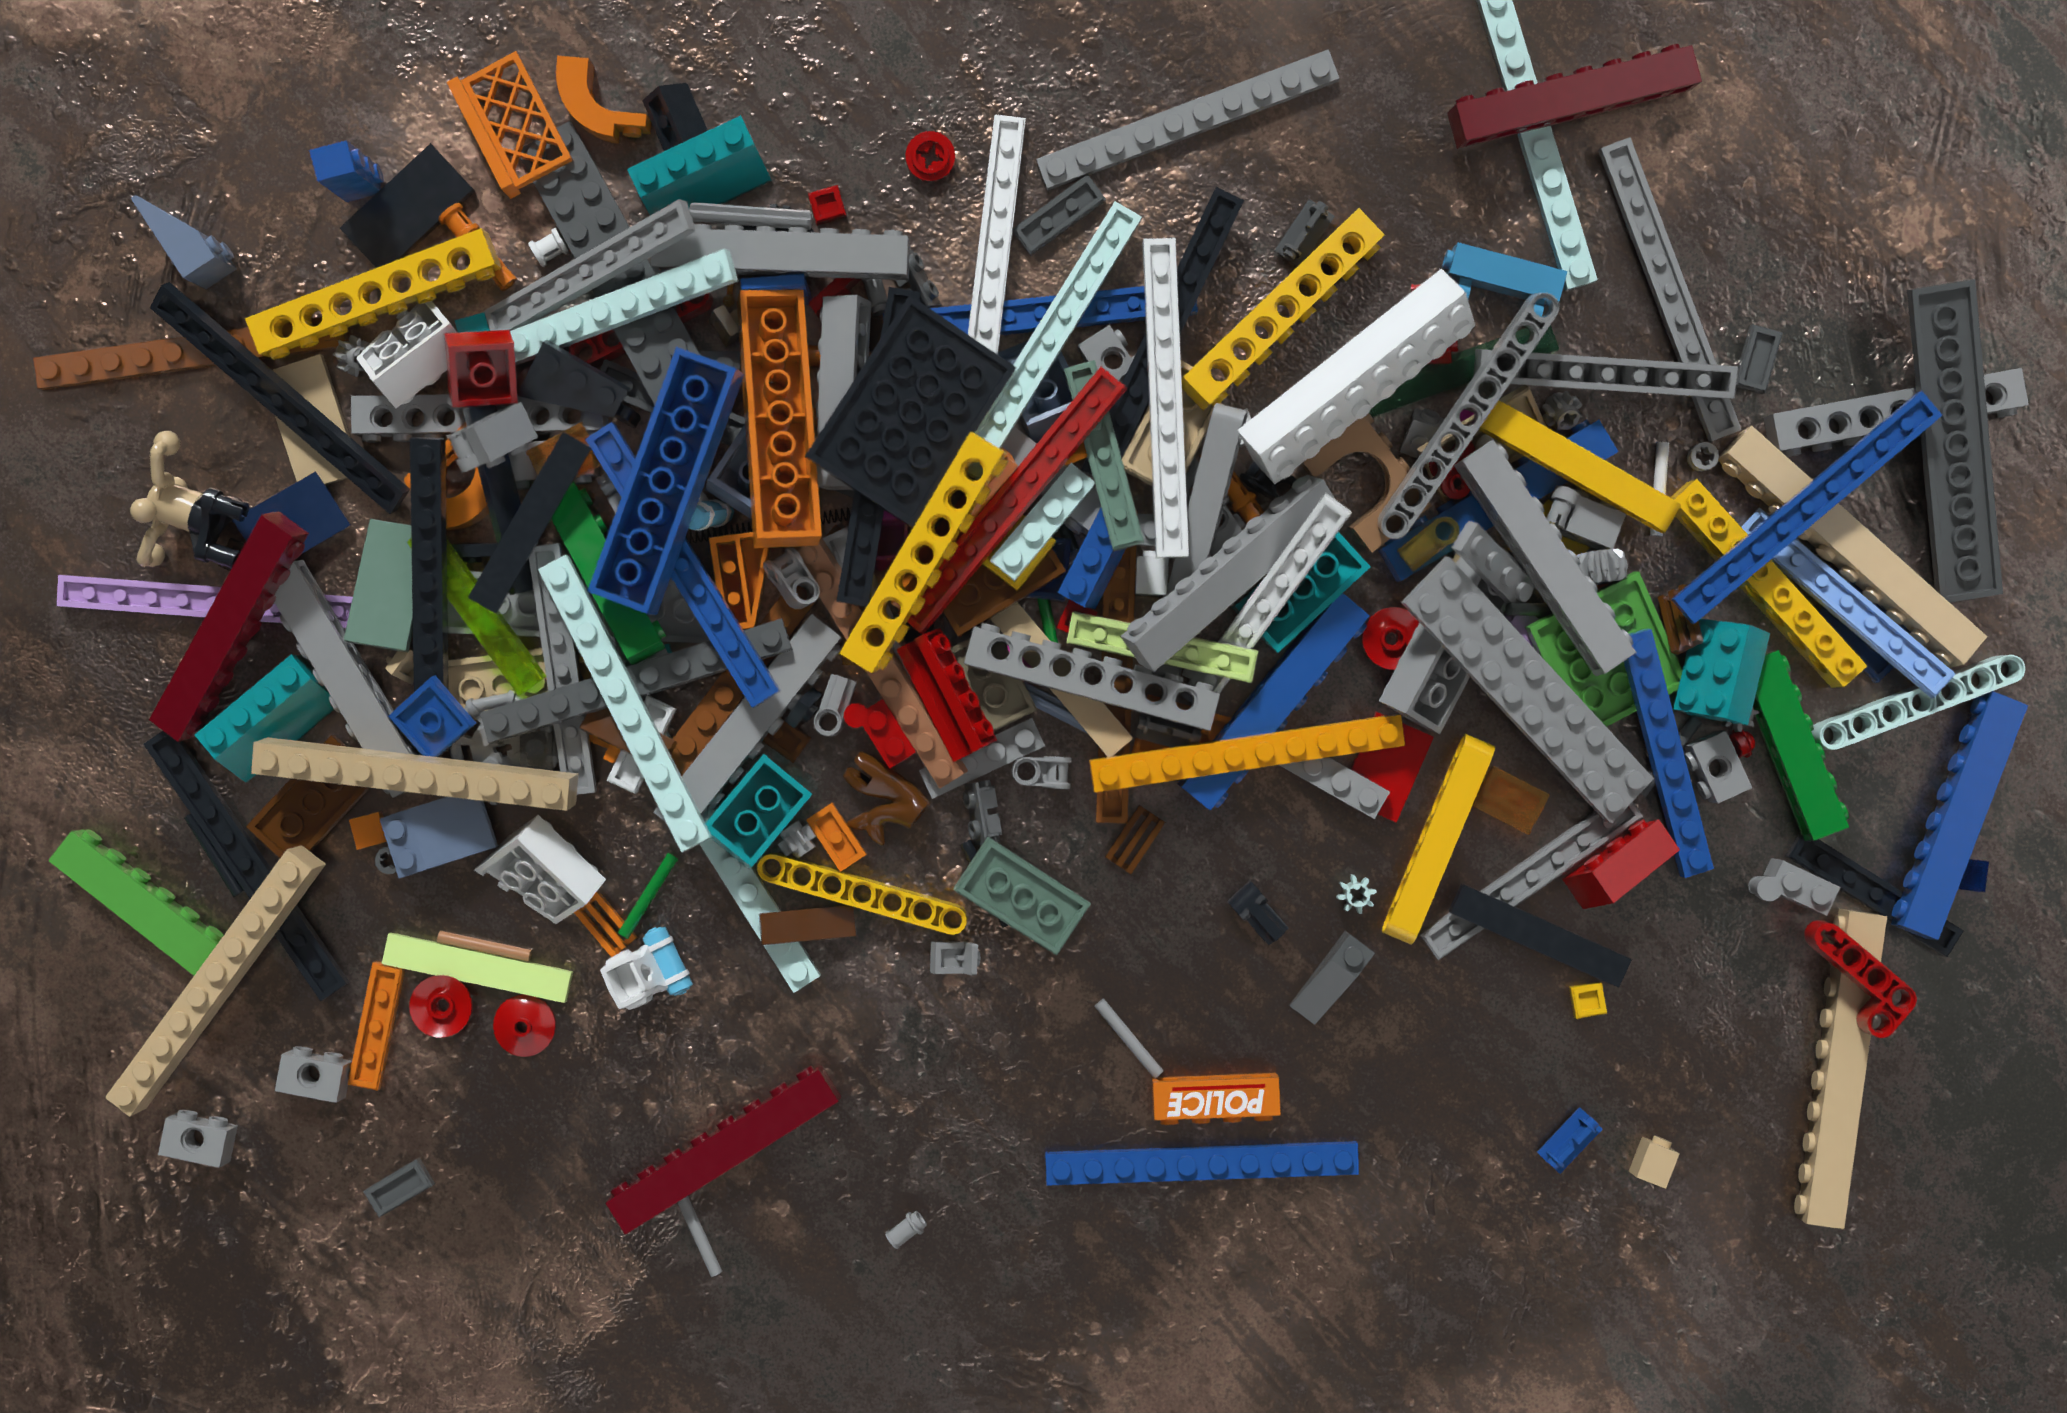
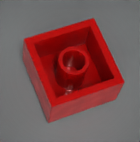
M510 330L444 334L448 388L452 407L518 403L514 341Z

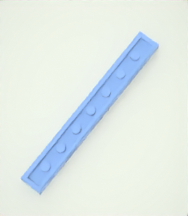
M1759 507L1741 528L1749 534L1770 516ZM1795 539L1771 559L1784 574L1931 699L1936 697L1956 674L1799 540Z

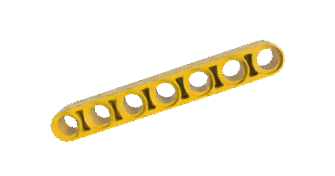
M1499 400L1478 429L1660 533H1666L1681 507L1680 503Z
M1464 734L1460 740L1385 918L1382 933L1411 945L1416 940L1495 751L1494 745L1468 734Z
M772 852L762 857L757 864L758 875L766 882L952 935L960 933L967 924V912L958 904L844 871L840 872L837 869L799 858L796 860L795 857H785L784 854ZM768 859H775L780 863L781 871L778 875H770L766 871L765 864ZM798 868H806L810 872L811 880L808 884H801L796 880L795 872ZM835 876L840 880L841 889L839 892L831 893L826 889L825 880L827 877ZM859 885L869 887L871 890L870 900H858L855 896L856 887ZM888 894H896L901 898L902 904L899 909L891 910L885 905V897ZM924 902L929 904L932 909L930 917L922 919L916 915L915 906L918 903ZM950 911L958 912L962 917V923L957 927L948 926L944 919L945 914Z

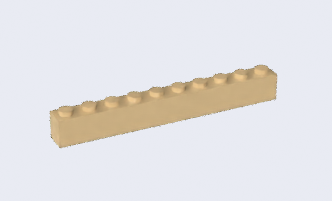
M1752 425L1741 431L1720 454L1718 459L1722 464L1723 470L1728 475L1737 477L1746 485L1745 488L1750 495L1765 502L1772 514L1812 481L1807 474ZM1839 503L1798 536L1800 539L1808 541L1816 548V553L1822 559L1832 562L1839 569V573L1844 579L1852 583L1856 582L1855 584L1863 590V595L1869 601L1879 606L1882 605L1887 610L1886 615L1899 625L1903 624L1911 631L1910 635L1929 649L1947 667L1953 668L1964 665L1987 638L1979 628Z
M269 737L254 742L251 774L565 811L576 805L579 776L577 773Z
M302 845L285 851L105 1098L129 1117L149 1106L326 864Z
M1839 909L1833 924L1840 927L1881 962L1887 916ZM1851 949L1846 950L1843 954V961L1845 964H1848L1853 958ZM1829 962L1831 965L1830 977L1826 979L1824 984V994L1827 996L1826 1006L1820 1014V1025L1823 1027L1821 1040L1817 1041L1815 1050L1816 1057L1818 1058L1817 1071L1813 1072L1811 1078V1086L1814 1089L1813 1101L1808 1104L1807 1118L1810 1120L1809 1130L1803 1137L1805 1159L1804 1164L1800 1165L1798 1173L1801 1188L1800 1195H1797L1795 1198L1794 1210L1797 1218L1806 1224L1844 1229L1871 1039L1870 1034L1860 1030L1856 1019L1860 1009L1871 997ZM1875 969L1868 974L1867 980L1869 984H1873L1877 979Z

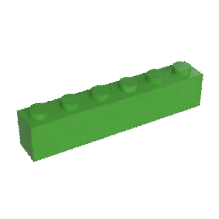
M89 829L71 831L48 861L192 975H195L224 934L213 926L207 927L199 920V914L193 909L186 906L182 907L174 901L175 896L169 890L155 886L150 882L151 877L145 871L131 867L125 862L126 857L121 852L112 848L109 849L101 843L102 838Z

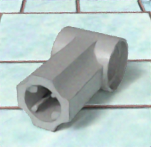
M830 675L820 708L814 717L815 729L820 734L833 737L841 733L844 728V711L850 705L857 682L838 675ZM826 714H834L837 718V726L831 731H825L821 726V720Z

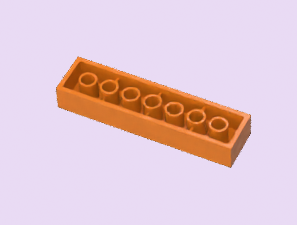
M740 290L737 300L741 372L745 374L742 386L754 548L818 546L822 537L817 465L804 457L815 441L803 290Z

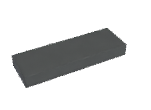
M1087 174L1014 227L1012 232L1028 254L1032 256L1106 202V198Z

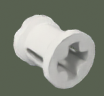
M556 227L551 230V234L539 241L528 242L533 254L542 267L547 266V261L562 253H570Z

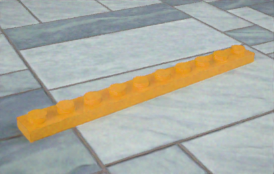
M1392 714L1089 760L1093 791L1102 792L1405 746L1401 714Z

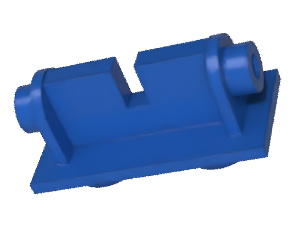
M1579 1107L1537 1153L1561 1174L1603 1128Z

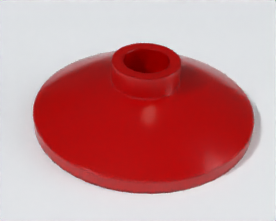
M1389 607L1377 611L1366 622L1367 627L1362 633V644L1366 655L1374 664L1384 669L1395 670L1399 659L1405 652L1415 629L1419 625V621L1406 609ZM1391 632L1396 635V642L1392 645L1386 641L1387 634Z
M435 975L420 982L414 989L409 1002L410 1016L416 1027L426 1035L436 1038L449 1037L461 1031L467 1025L473 1007L472 998L466 986L458 979L448 975ZM441 999L448 1002L449 1007L447 1010L440 1008L439 1002Z
M521 994L509 998L498 1008L493 1021V1030L497 1042L504 1050L515 1056L528 1057L540 1053L551 1043L556 1031V1020L552 1009L544 1000L539 997ZM520 1021L527 1025V1030L524 1033L517 1029V1024Z

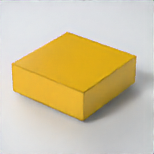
M1601 982L1569 987L1574 1018L1580 1019L1607 1014Z

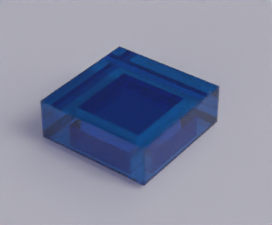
M1969 859L1958 889L1985 892L1989 861Z

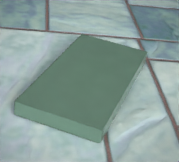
M370 519L344 641L409 652L413 633L411 525Z
M990 837L986 838L953 888L955 892L1055 955H1058L1091 905L1088 900Z

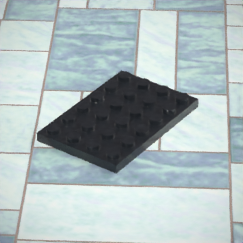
M909 295L804 457L913 528L970 432L975 433L1017 367Z

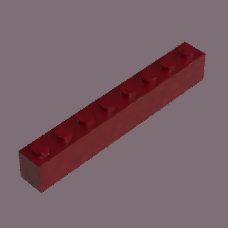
M1674 44L1661 49V53L1651 55L1650 51L1636 54L1632 57V60L1622 62L1621 58H1617L1604 63L1601 68L1593 69L1592 66H1585L1575 70L1573 75L1563 77V73H1557L1546 77L1544 82L1534 84L1533 80H1528L1515 85L1513 90L1504 91V88L1501 87L1486 92L1484 97L1476 99L1474 95L1461 97L1455 101L1456 104L1447 112L1456 147L1460 149L1690 91L1702 82L1693 46L1680 48L1679 44Z
M279 511L261 514L149 721L178 742L191 737L195 738V734L206 726L204 721L209 712L218 705L220 700L218 696L223 687L232 680L234 675L232 671L236 663L247 653L248 648L246 646L250 638L261 628L262 622L260 620L265 611L269 610L275 603V593L279 586L290 576L289 568L294 559L298 558L304 551L305 544L303 543L309 533Z
M812 1065L808 1066L796 1074L798 1080L792 1084L787 1085L786 1082L779 1084L769 1091L771 1097L763 1102L759 1098L755 1099L743 1107L744 1114L734 1119L733 1115L726 1117L716 1124L718 1130L708 1135L704 1131L689 1141L692 1146L683 1152H681L680 1148L675 1149L663 1157L664 1164L656 1169L652 1164L637 1174L639 1179L628 1185L627 1181H624L610 1191L612 1196L605 1204L624 1234H628L839 1102L841 1095L823 1066L821 1065L816 1069Z

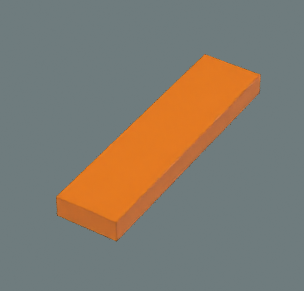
M377 961L372 962L347 1085L376 1091L381 1089L405 969L384 965L382 962Z

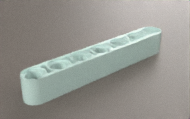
M2015 655L1993 656L1953 671L1956 674L1947 683L1950 688V695L1947 699L1943 697L1942 691L1931 699L1919 687L1913 686L1820 721L1813 725L1814 730L1811 732L1815 742L1819 743L1823 749H1840L2013 684L2024 676L2025 664L2021 658ZM2003 662H2006L2009 667L2006 677L2001 673ZM1974 673L1980 679L1979 685L1976 688L1971 683V677ZM1916 694L1921 699V706L1918 710H1915L1912 706V699ZM1885 706H1889L1892 710V716L1889 721L1883 718L1882 712ZM1856 717H1860L1863 723L1862 729L1858 733L1853 728V721ZM1828 727L1833 731L1834 735L1833 740L1829 744L1825 742L1823 737L1824 731Z

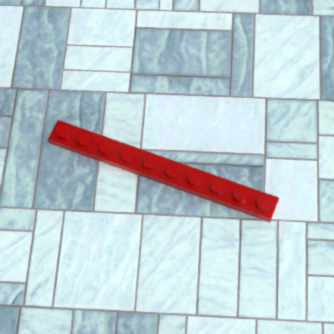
M1102 366L974 519L968 531L963 533L955 542L958 544V547L949 561L944 559L938 570L942 574L933 588L928 586L922 596L926 599L923 607L916 616L911 614L907 621L919 633L925 634L1126 391L1127 387Z

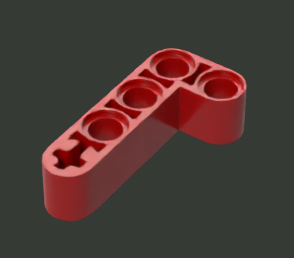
M1820 920L1813 921L1807 925L1804 932L1806 942L1871 997L1857 1014L1856 1022L1860 1030L1877 1038L1889 1037L1914 1009L1917 1002L1916 993L1837 925ZM1823 930L1825 931L1824 935L1829 940L1835 942L1833 945L1831 943L1822 941L1823 936L1820 933ZM1851 949L1853 958L1848 964H1845L1843 954L1846 950ZM1875 969L1877 979L1873 984H1869L1867 980L1868 974ZM1900 990L1901 1000L1894 1005L1892 996L1894 992ZM1879 1014L1881 1023L1876 1029H1873L1871 1021L1874 1016Z

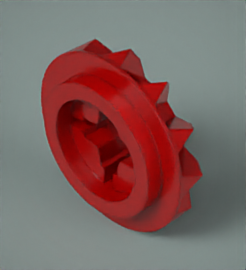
M925 131L913 137L909 142L905 154L906 163L912 175H915L922 181L937 182L939 179L948 176L954 166L955 150L953 144L945 135L935 131ZM933 145H935V155L940 160L932 161L927 169L926 159L921 154H928Z

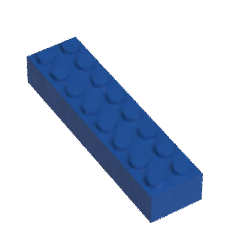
M676 347L587 592L646 614L657 615L744 378V373L734 367Z

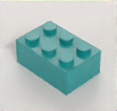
M1701 618L1698 621L1704 642L1687 650L1673 709L1694 717L1748 726L1770 633L1751 625Z
M763 754L705 824L712 835L711 839L746 868L750 869L812 796V793Z

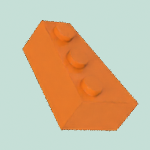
M753 532L709 538L717 589L743 630L756 627L766 578L763 563L769 560L771 547L754 548Z

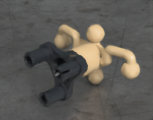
M171 431L159 432L155 436L154 445L150 450L151 480L154 485L150 489L147 499H137L130 507V514L137 522L148 523L153 520L152 526L143 537L136 559L137 563L143 567H155L164 561L165 551L156 541L167 530L168 526L171 525L190 532L194 558L205 563L211 561L232 569L241 551L217 544V540L224 528L230 522H233L232 519L243 522L245 520L243 516L247 517L249 509L253 506H250L247 502H242L240 498L231 495L225 496L223 491L212 487L208 488L204 493L189 489L183 479L174 477L169 472H164V456L173 455L178 451L180 439Z

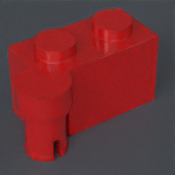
M881 699L869 708L860 703H853L846 707L844 711L846 724L852 728L863 727L889 769L917 753L884 699Z

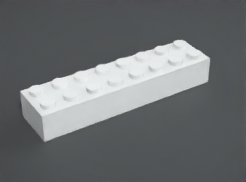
M1440 269L1238 429V432L1253 461L1274 484L1278 483L1281 479L1289 477L1296 467L1305 460L1313 458L1329 441L1341 436L1348 426L1357 419L1365 417L1370 409L1382 399L1389 398L1396 388L1406 380L1414 378L1425 365L1433 359L1441 357L1449 346L1458 339L1466 337L1472 328L1476 326L1466 292Z

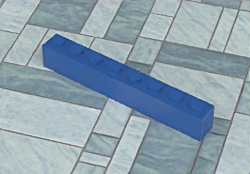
M1588 419L1571 428L1573 435L1567 438L1604 460L1619 452L1600 419L1591 424ZM1525 456L1517 460L1520 466L1514 469V471L1517 470L1522 474L1527 484L1526 489L1532 497L1537 499L1555 490L1556 486H1562L1569 482ZM1471 490L1465 496L1466 498L1457 504L1451 499L1436 508L1439 514L1428 520L1426 515L1419 518L1412 525V530L1404 537L1399 539L1391 538L1384 543L1385 546L1378 550L1396 582L1404 580L1451 552L1453 544L1468 521L1479 524L1484 531L1494 526Z
M1342 593L1302 630L1234 713L1231 720L1225 724L1212 741L1282 731L1288 723L1286 720L1287 716L1293 709L1298 711L1307 701L1308 696L1305 694L1313 685L1317 687L1326 678L1328 672L1325 670L1332 661L1336 663L1345 655L1348 650L1345 646L1352 637L1356 639L1363 633L1367 627L1365 621L1370 615ZM1248 770L1181 779L1177 784L1204 807L1211 810L1214 806L1218 808L1223 804L1229 795L1226 792L1233 782L1238 784L1245 777Z
M1994 691L1974 698L1970 706V712L1972 713L1970 720L1963 727L1959 735L1960 746L1948 764V771L1950 772L1947 780L1940 786L1937 792V806L1935 811L1927 818L1925 824L1927 832L1923 841L1915 849L1914 857L1916 860L1914 866L1904 878V892L1901 899L1895 903L1892 909V916L1894 918L1891 925L1925 939L1939 940L2028 705Z

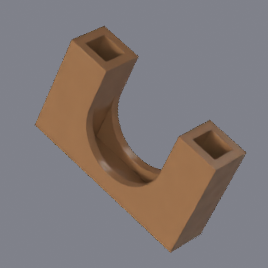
M1368 413L1365 417L1357 419L1348 426L1341 436L1332 439L1324 445L1313 458L1305 460L1300 465L1308 475L1317 477L1340 458L1353 452L1366 453L1380 464L1385 477V487L1380 500L1375 506L1348 526L1366 551L1373 553L1391 539L1379 530L1377 525L1378 517L1410 471V467L1403 458H1395L1389 450L1393 447L1392 443L1384 433L1380 432L1377 434L1371 426L1374 420ZM1416 488L1409 489L1404 495V501L1407 505H1413L1419 500V492ZM1428 502L1421 514L1432 506L1430 502ZM1392 515L1386 521V528L1390 532L1398 530L1401 526V518L1398 515Z

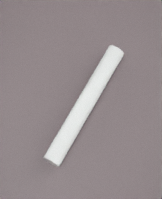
M1657 442L1653 488L1666 495L1669 442ZM1650 528V536H1663V533Z

